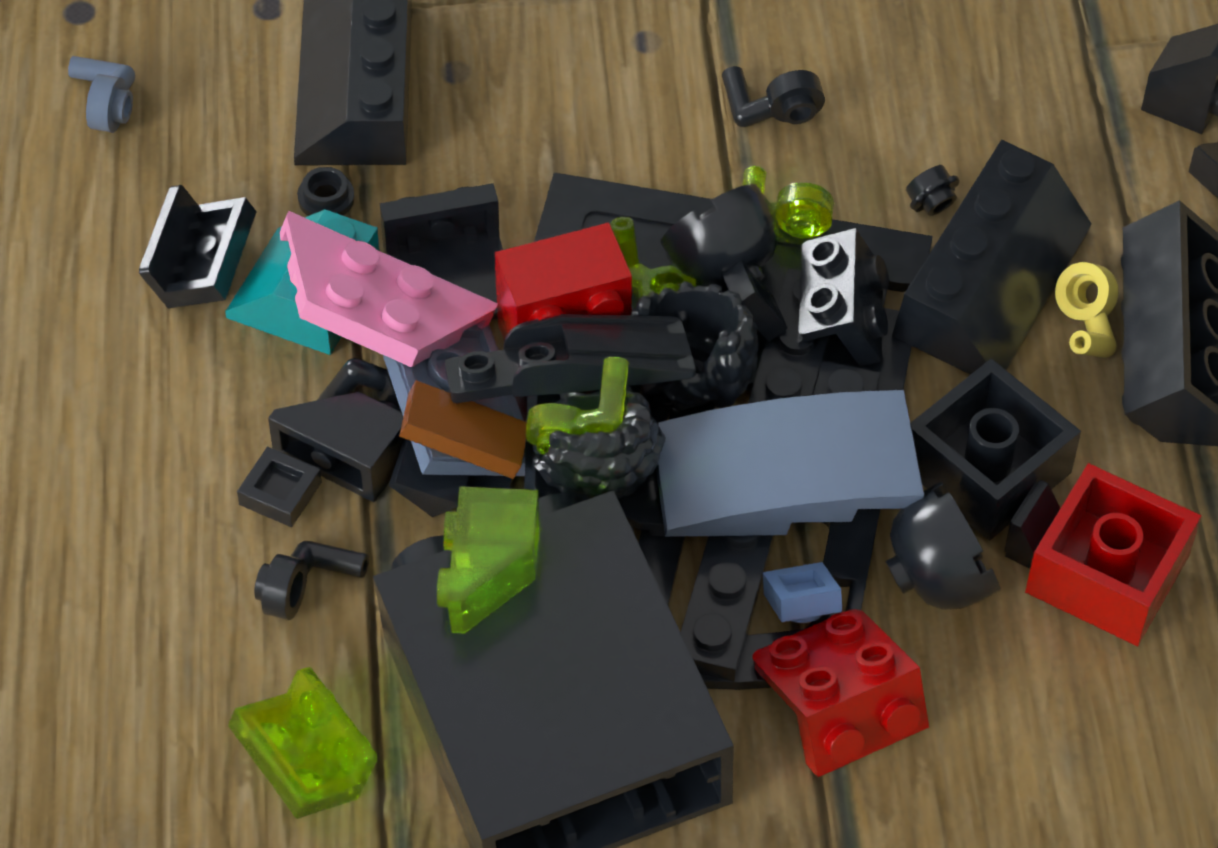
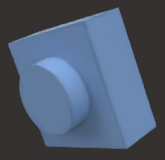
M823 562L763 572L764 596L781 622L808 623L819 619L821 615L842 612L841 588Z

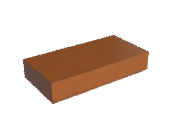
M416 380L408 393L399 437L514 479L522 466L529 423L473 401L454 403L449 392Z

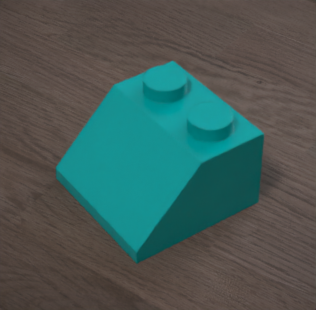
M328 210L305 217L351 239L366 242L380 251L378 228ZM279 227L226 309V318L331 355L342 336L299 317L295 301L297 288L290 280L287 267L291 257V250L288 241H281L280 230L282 227Z

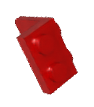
M852 609L836 613L821 623L791 636L781 637L772 644L758 649L752 655L755 670L796 713L805 762L817 777L929 728L920 667L862 610Z

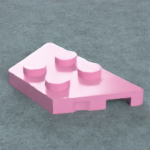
M288 211L280 230L281 241H288L291 250V257L287 267L290 280L297 288L295 301L299 317L407 366L413 367L428 359L432 351L446 349L459 342L463 332L474 325L481 329L487 327L498 306V303L432 275L422 267L405 263L376 250L366 242L351 239L291 211Z

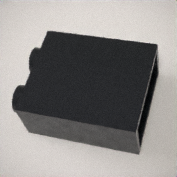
M614 490L579 502L575 496L566 493L541 497L521 508L512 518L509 528L461 544L459 539L447 535L433 536L420 540L398 554L391 565V570L373 576L385 641L470 848H617L733 804L734 745Z

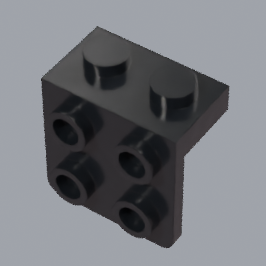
M494 183L474 187H460L452 191L418 197H404L396 201L379 203L385 254L410 265L422 267L432 275L497 303L495 252L503 250L499 232V202ZM497 308L494 312L491 321L498 319Z

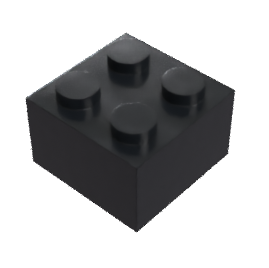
M992 358L910 423L922 485L928 489L942 482L946 493L949 492L966 521L989 541L1010 524L1011 519L1035 482L1038 483L1041 479L1047 482L1050 488L1053 489L1072 473L1081 435L1080 429Z

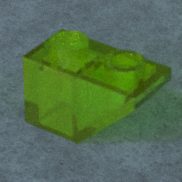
M460 487L457 512L447 511L444 521V550L452 551L451 568L439 569L437 583L438 607L448 608L452 633H466L536 580L541 528L538 490Z

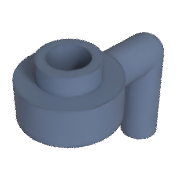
M72 56L68 66L69 77L92 81L86 105L88 127L94 130L114 133L120 123L126 124L130 118L133 94L129 88L135 80V71L132 67L124 64Z

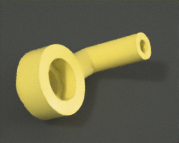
M1088 262L1072 264L1059 276L1055 288V297L1061 311L1072 319L1084 321L1087 331H1076L1073 333L1069 341L1070 348L1076 354L1102 358L1110 357L1115 353L1117 344L1107 316L1117 303V281L1114 275L1104 266ZM1095 283L1098 286V295L1093 303H1089L1086 298V290L1089 285Z

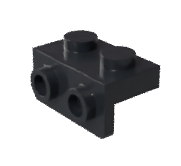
M183 185L171 186L140 264V276L167 308L226 300L257 211L246 197L198 205Z
M856 228L803 243L799 333L806 341L837 334L861 367L882 361V337L888 334V320L883 308V290L889 287V274L883 258L880 255L874 256Z

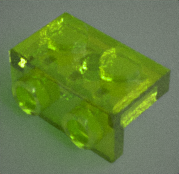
M311 667L296 671L287 693L235 708L228 723V727L296 819L359 799L377 761V754L371 747L368 739L361 734L336 701L333 693L326 688Z

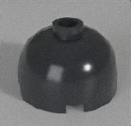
M752 183L737 187L713 198L711 201L715 207L704 212L699 217L693 210L668 229L660 239V244L666 252L665 255L682 279L690 282L695 287H709L712 284H716L724 289L727 287V284L722 274L740 261L760 281L765 277L761 267L774 255L779 239L778 221L767 197L762 194L757 184Z
M942 482L924 490V497L904 509H900L893 519L890 532V540L895 556L885 562L903 594L914 588L915 592L926 604L942 610L968 607L1001 591L993 569L991 568L987 571L981 561L983 550L951 494L949 492L946 493Z

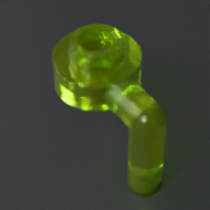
M758 166L746 168L743 185L757 184L764 195L766 171ZM812 183L790 184L778 193L777 202L770 203L777 218L778 226L796 238L807 239L825 233L832 225L834 199L829 191L819 185Z
M618 217L611 221V229L632 275V286L638 289L639 299L652 291L660 294L664 288H670L676 292L684 281L690 282L694 287H697L696 278L682 274L673 265L649 269L640 264L633 220L629 217Z
M620 357L604 359L598 409L583 411L570 405L555 403L540 404L529 409L526 439L537 446V451L544 455L550 447L549 435L556 430L581 435L585 432H610L616 429L622 423L624 416L629 362Z

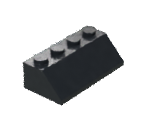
M304 0L294 165L407 164L412 0Z
M1001 139L905 292L893 329V337L970 375L991 358L1007 371L1055 290L1059 276L1069 266L1092 225L1053 163Z
M1179 200L1123 227V254L1120 260L1123 270L1121 311L1124 317V345L1121 350L1124 362L1122 405L1124 414L1132 423L1142 427L1160 442L1218 446V232Z

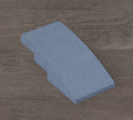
M904 390L839 392L780 398L714 409L659 422V427L666 437L656 467L665 537L786 535L792 522H852L858 509H904L924 497Z

